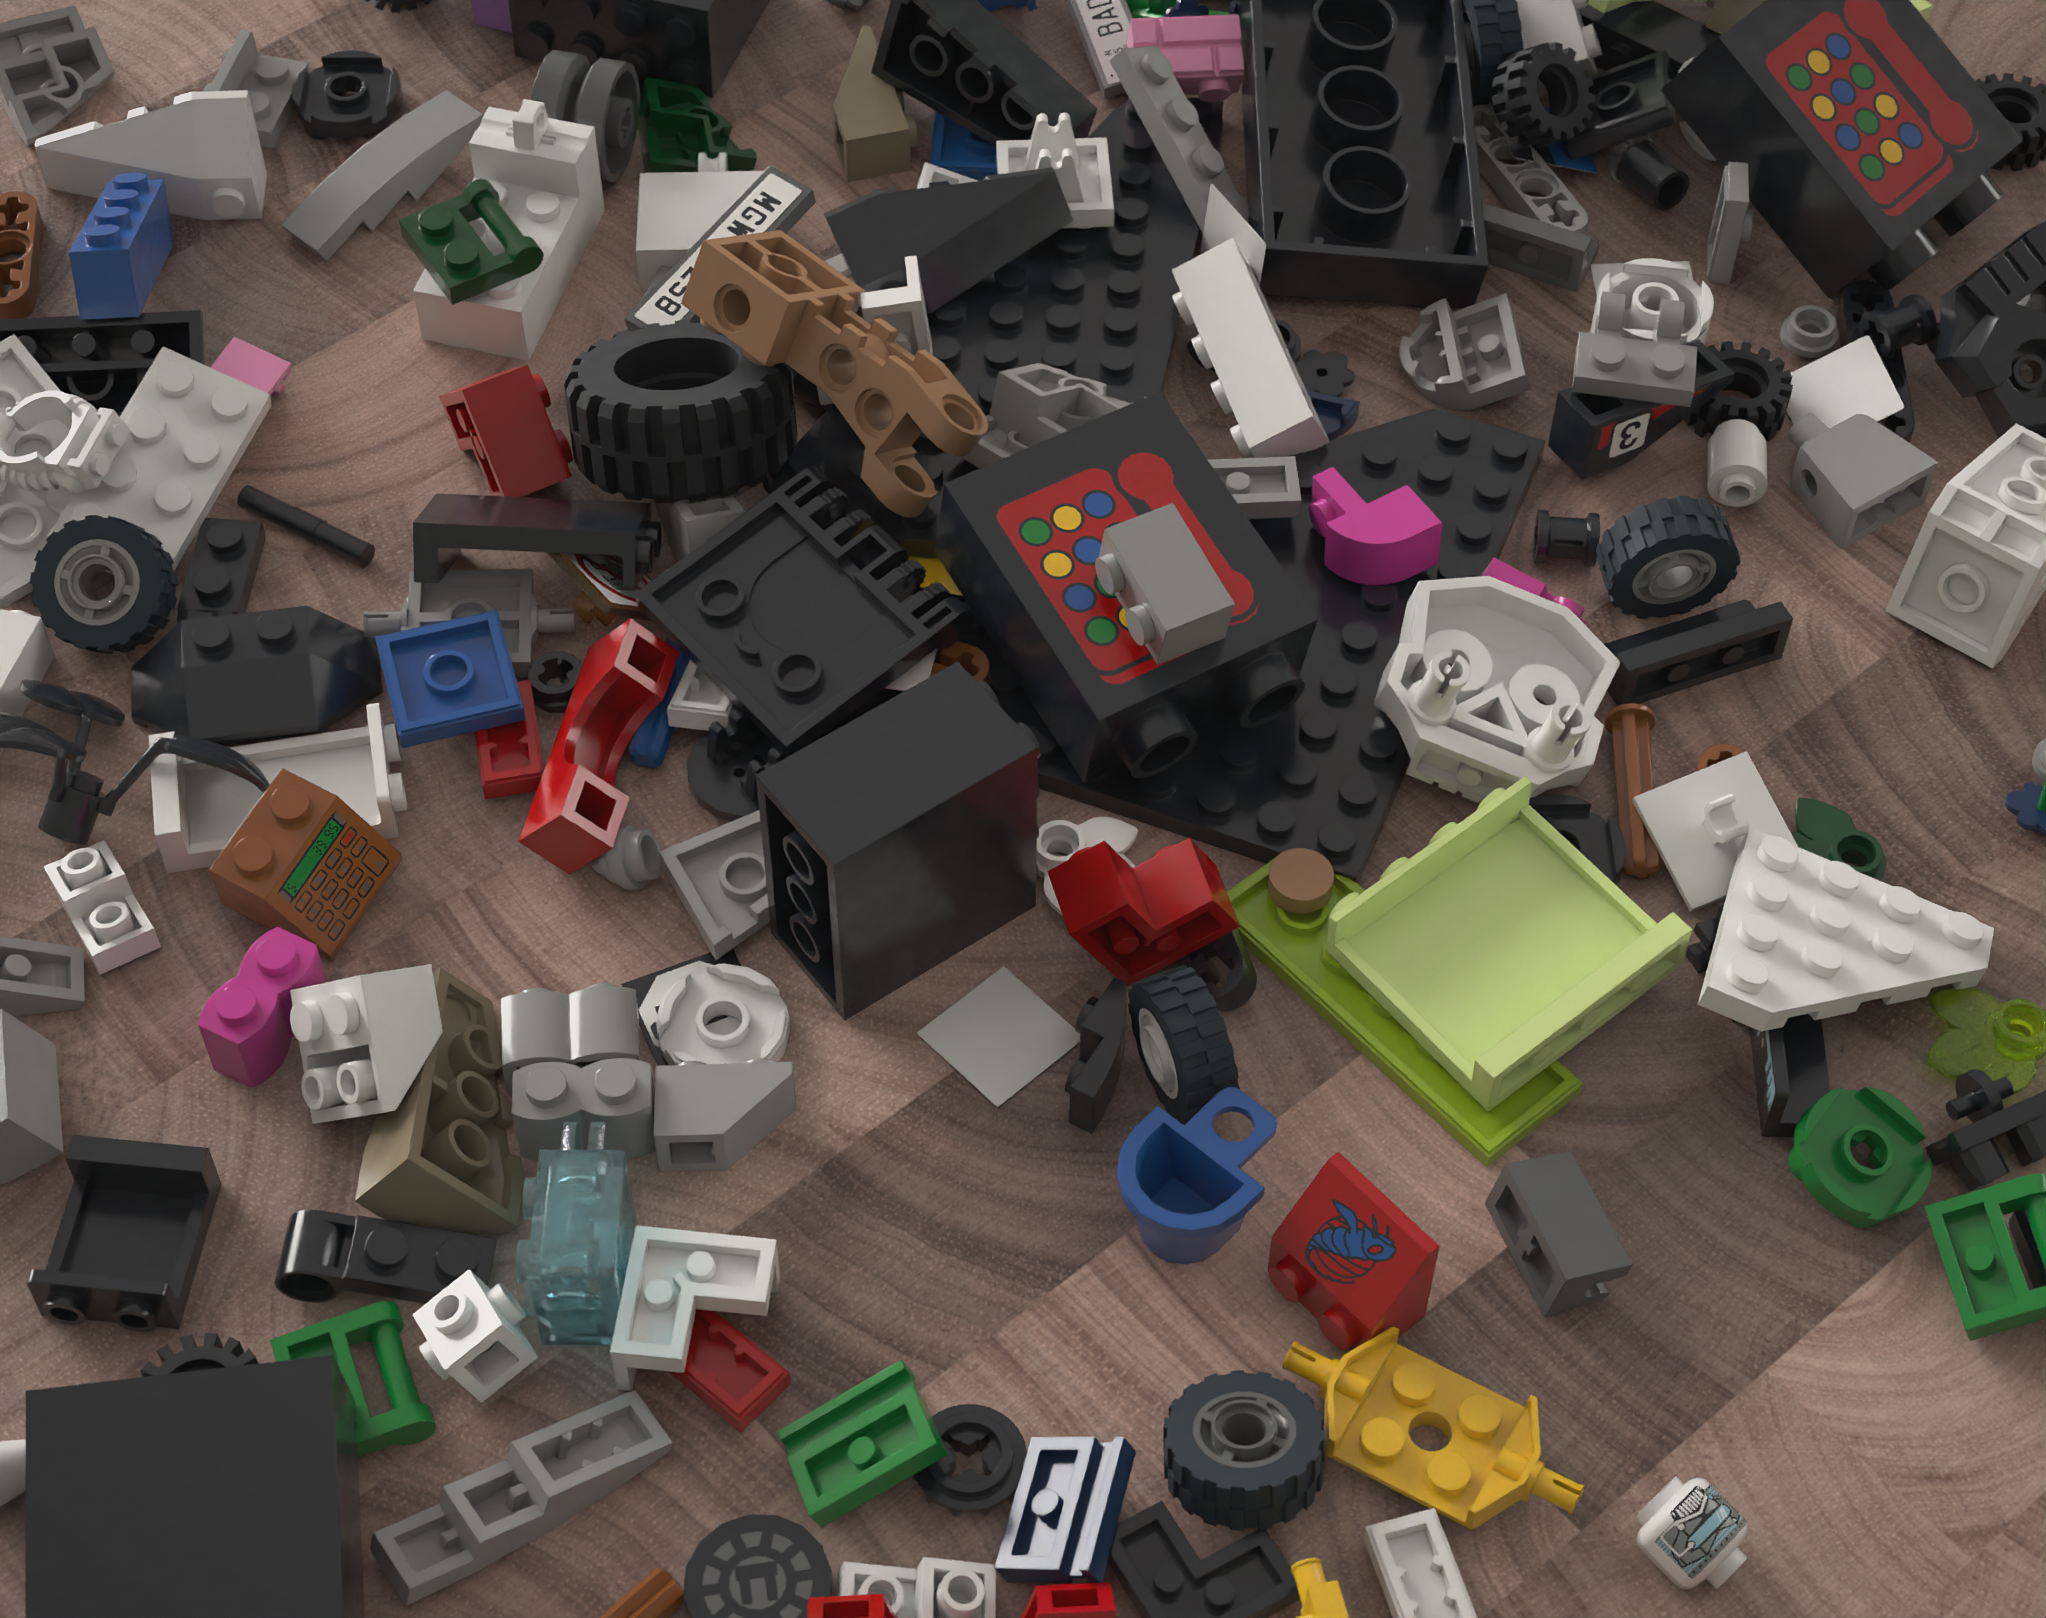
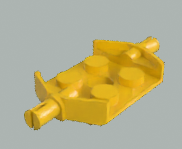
M1394 1326L1344 1354L1341 1360L1337 1358L1331 1360L1301 1345L1298 1341H1294L1291 1345V1350L1289 1349L1286 1354L1282 1369L1289 1370L1320 1386L1318 1397L1324 1399L1326 1456L1430 1509L1435 1508L1436 1512L1469 1529L1477 1528L1519 1500L1528 1503L1532 1494L1567 1511L1570 1515L1574 1512L1585 1486L1546 1468V1463L1539 1460L1541 1446L1537 1397L1530 1394L1526 1407L1465 1378L1397 1344L1400 1329ZM1422 1425L1434 1426L1446 1435L1449 1444L1438 1451H1426L1413 1443L1409 1432Z

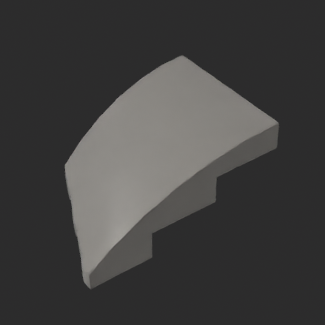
M75 5L0 23V103L26 146L34 144L36 139L44 136L114 77V70L95 26L85 29Z
M1041 363L1000 371L997 377L990 414L986 416L989 425L987 432L969 454L960 457L978 468H982L1131 403L1106 396V384L1073 376L1066 371Z

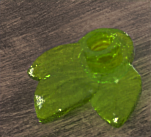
M1975 988L1949 989L1931 995L1929 1001L1931 1007L1949 1028L1940 1035L1929 1049L1926 1063L1932 1069L1951 1079H1957L1960 1074L1971 1069H1979L1985 1072L1992 1081L2006 1077L2012 1083L2014 1094L2022 1092L2031 1084L2035 1078L2036 1061L2046 1055V1011L2041 1006L2025 999H2013L2002 1003L1987 991Z

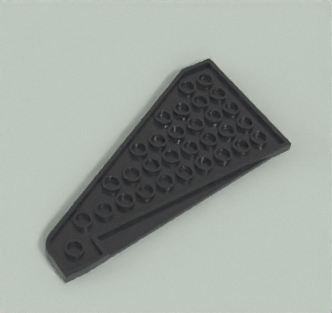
M1199 97L1188 98L1187 100L1195 107L1198 113L1199 122L1209 141L1220 153L1224 101L1206 102L1202 101ZM1130 98L1126 103L1115 108L1087 137L1107 138L1114 204V227H1092L1088 229L1061 228L939 309L927 315L933 356L945 364L981 408L985 416L990 414L998 373L1036 363L1066 371L1073 376L1106 384V396L1128 403H1134L1157 392L1162 394L1180 317L1172 295L1180 292V288L1172 269L1194 258L1200 227ZM833 404L797 442L794 451L788 456L783 468L776 473L772 492L805 468L815 466L834 483L837 489L840 488L849 498L847 510L839 519L845 518L853 510H863L873 520L872 525H879L909 553V557L938 558L935 554V545L944 484L980 468L960 456L943 451L922 432L912 445L917 452L914 457L928 473L938 493L919 516L904 517L888 509L860 477L865 445L836 405Z

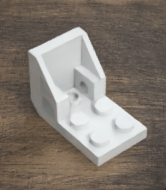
M2015 424L1946 484L1928 512L1885 609L1886 612L1992 669L2003 659L2046 590V438L2018 424Z

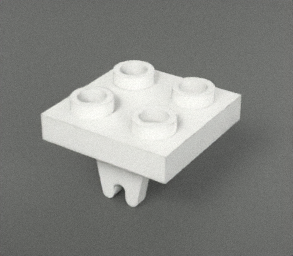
M1041 113L1036 117L1031 140L996 141L997 174L1053 168L1074 219L1062 228L1114 227V204L1107 138L1075 139L1068 113H1061L1059 115V123L1056 126H1049L1047 115Z

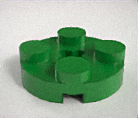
M1865 1086L1860 1091L1850 1089L1843 1091L1845 1087L1826 1093L1802 1114L1795 1129L1794 1148L1791 1149L1788 1155V1165L1796 1179L1804 1183L1810 1194L1824 1208L1836 1216L1847 1220L1851 1225L1865 1229L1874 1226L1878 1222L1894 1219L1917 1203L1929 1185L1932 1165L1931 1159L1926 1163L1924 1160V1151L1920 1142L1926 1138L1921 1123L1907 1106L1896 1097L1880 1089ZM1861 1142L1865 1143L1871 1149L1867 1159L1875 1166L1874 1169L1861 1166L1854 1159L1850 1146L1855 1147Z

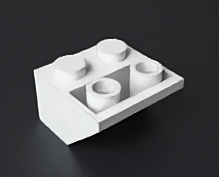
M428 964L364 974L290 990L293 1005L290 1013V1023L292 1031L299 1041L304 1070L301 1083L302 1094L306 1104L310 1107L312 1124L396 1111L443 1032L432 965Z

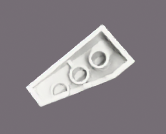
M248 90L190 92L174 97L173 105L151 112L145 106L128 111L127 119L104 126L97 122H91L36 139V153L46 186L49 189L99 198L107 182L113 181L115 176L139 172L146 174L148 179L165 180L169 213L206 221L262 219L267 171Z

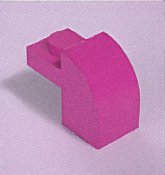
M1334 467L1313 476L1312 504L1309 505V516L1316 531L1325 537L1324 565L1332 572L1355 583L1387 585L1408 579L1439 564L1442 522L1408 485L1370 503H1366Z

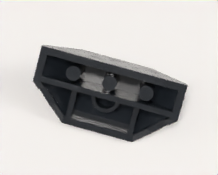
M201 310L141 313L139 317L80 320V316L0 319V342L15 334L60 391L84 399L94 406L97 411L100 407L113 409L119 417L162 347L205 365L203 313Z
M309 606L182 620L131 667V716L135 724L145 728L149 726L158 733L174 731L175 734L199 738L221 745L319 733L350 714L365 699L372 700L383 693L382 667L375 636L365 637L364 631Z

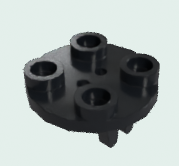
M735 708L730 712L729 723L725 728L718 721L713 722L709 726V731L694 744L687 760L689 789L702 808L719 819L727 820V823L759 810L756 775L784 760L787 756L738 708Z

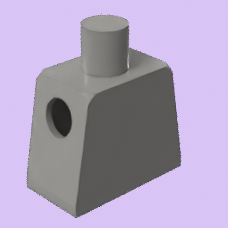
M1808 413L1799 418L1788 433V440L1799 449L1790 479L1792 490L1841 549L1846 548L1925 503L1938 462L1868 415L1856 414L1829 428L1813 413Z

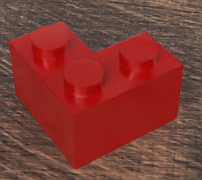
M528 365L499 372L439 396L460 450L473 449L492 496L523 497L572 477L568 467V463L573 462L570 445L560 429L554 431L545 409L551 406L549 392L541 376L538 373L532 375Z
M1190 837L1178 844L1168 845L1160 849L1152 858L1134 868L1104 840L1093 847L1083 848L1075 852L1067 861L1047 871L1069 935L1111 974L1125 982L1126 987L1240 927L1216 864Z

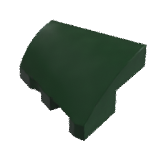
M645 77L640 93L638 132L645 173L698 172L699 153H706L708 158L715 159L719 156V153L723 152L727 153L728 171H752L755 168L757 155L752 148L740 150L729 138L733 126L723 115L711 108L710 100L698 86L694 88L684 83Z

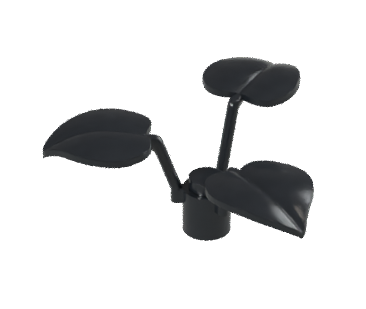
M25 679L21 681L19 687L23 695L47 707L76 715L79 725L75 741L73 742L59 736L51 729L34 721L0 711V748L22 749L56 757L53 784L38 828L55 838L70 843L88 844L99 813L112 816L117 801L161 754H176L228 771L256 785L263 794L270 785L262 771L251 760L237 751L211 741L174 734L172 738H157L114 788L105 795L101 792L104 781L80 769L87 755L85 748L92 719L111 726L121 727L125 720V714L122 710L112 703L88 693L69 691L67 688L49 682Z

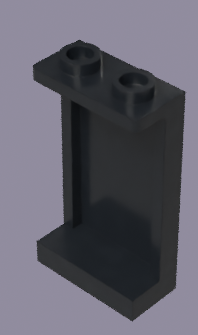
M436 493L413 522L414 582L439 583L460 555L461 549L617 555L623 560V590L636 591L644 574L652 573L654 558L660 557L662 541L661 522L651 521V503Z

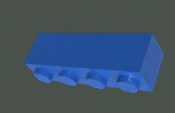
M132 172L117 175L113 178V181L107 182L69 251L80 320L140 316L174 244L164 179H148L144 173Z

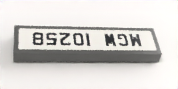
M769 166L624 317L627 329L635 331L642 329L643 325L659 323V325L675 324V321L691 320L692 323H700L701 318L683 306L681 301L703 240L778 230L787 234L816 203L813 190L774 167Z

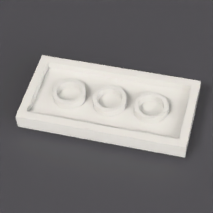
M162 347L120 416L121 420L130 429L126 442L120 447L111 463L109 472L103 477L98 488L85 490L80 494H72L47 538L53 531L58 532L63 529V524L73 519L80 521L88 515H99L104 518H108V515L140 526L147 533L155 535L163 543L161 545L163 550L170 553L174 561L172 568L175 571L271 407V394ZM111 570L105 571L111 575H114Z

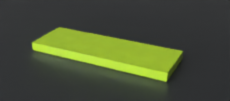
M1274 859L1227 892L1240 927L1238 929L1246 948L1486 1168L1581 1093L1583 1082L1556 1060L1490 1111H1487L1327 952L1329 916L1331 911L1348 894L1353 892L1361 894L1365 891L1364 888L1352 879L1334 874L1332 894L1327 904L1315 912L1306 914L1288 912L1276 905L1271 899L1267 885L1269 868Z

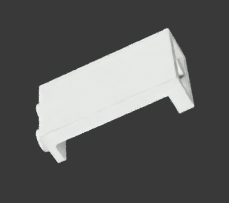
M379 703L366 705L368 726L229 747L251 760L262 771L269 784L272 783L279 771L284 768L337 795L385 839L399 837L396 812L407 810V799L402 773L392 774L390 763L402 761L400 742L396 724L384 725ZM175 732L149 735V747L157 738H172ZM161 754L150 764L154 833L167 874L211 867L263 793L256 785L228 771L176 754Z

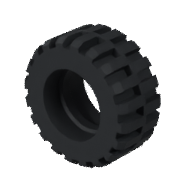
M691 320L675 321V324L659 325V323L643 325L642 329L630 331L627 329L615 333L610 340L605 341L601 339L590 345L588 352H581L576 357L565 377L564 388L574 462L578 466V470L593 485L597 484L602 491L612 495L619 492L623 494L625 499L635 501L648 498L654 499L656 503H672L673 500L689 499V502L705 501L708 496L720 494L722 497L736 494L739 488L744 486L752 488L763 483L768 474L775 475L786 463L788 456L791 455L797 445L798 434L792 368L786 363H778L772 367L755 364L745 358L742 354L743 349L727 337L711 332L701 323H692Z

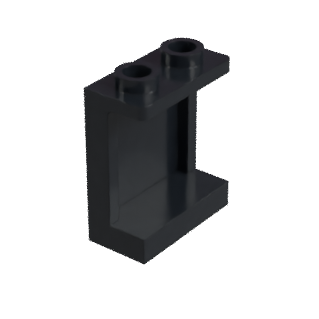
M72 1135L65 1157L74 1178L70 1195L46 1269H32L27 1281V1286L41 1315L68 1325H77L85 1320L116 1323L125 1329L138 1332L150 1331L154 1327L179 1329L222 1184L209 1148Z

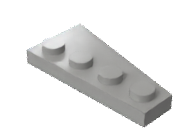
M759 810L659 852L661 868L715 960L770 922Z

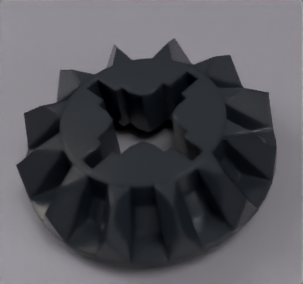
M976 1404L952 1406L933 1415V1421L948 1455L913 1475V1480H916L924 1492L928 1504L935 1501L947 1507L955 1517L962 1511H979L986 1516L993 1506L1005 1499L1012 1501L1027 1455L1024 1438L1017 1426L1001 1412ZM951 1448L956 1453L961 1451L967 1456L973 1455L978 1450L982 1452L986 1448L982 1455V1469L987 1474V1477L983 1473L978 1474L971 1469L965 1470L961 1475L956 1474L952 1477L956 1470V1456L951 1451Z

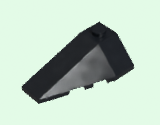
M1052 167L988 175L982 181L952 185L948 181L929 183L928 188L905 191H897L895 187L878 189L824 213L853 282L864 289L865 292L908 286L905 257L917 255L927 315L1074 220Z

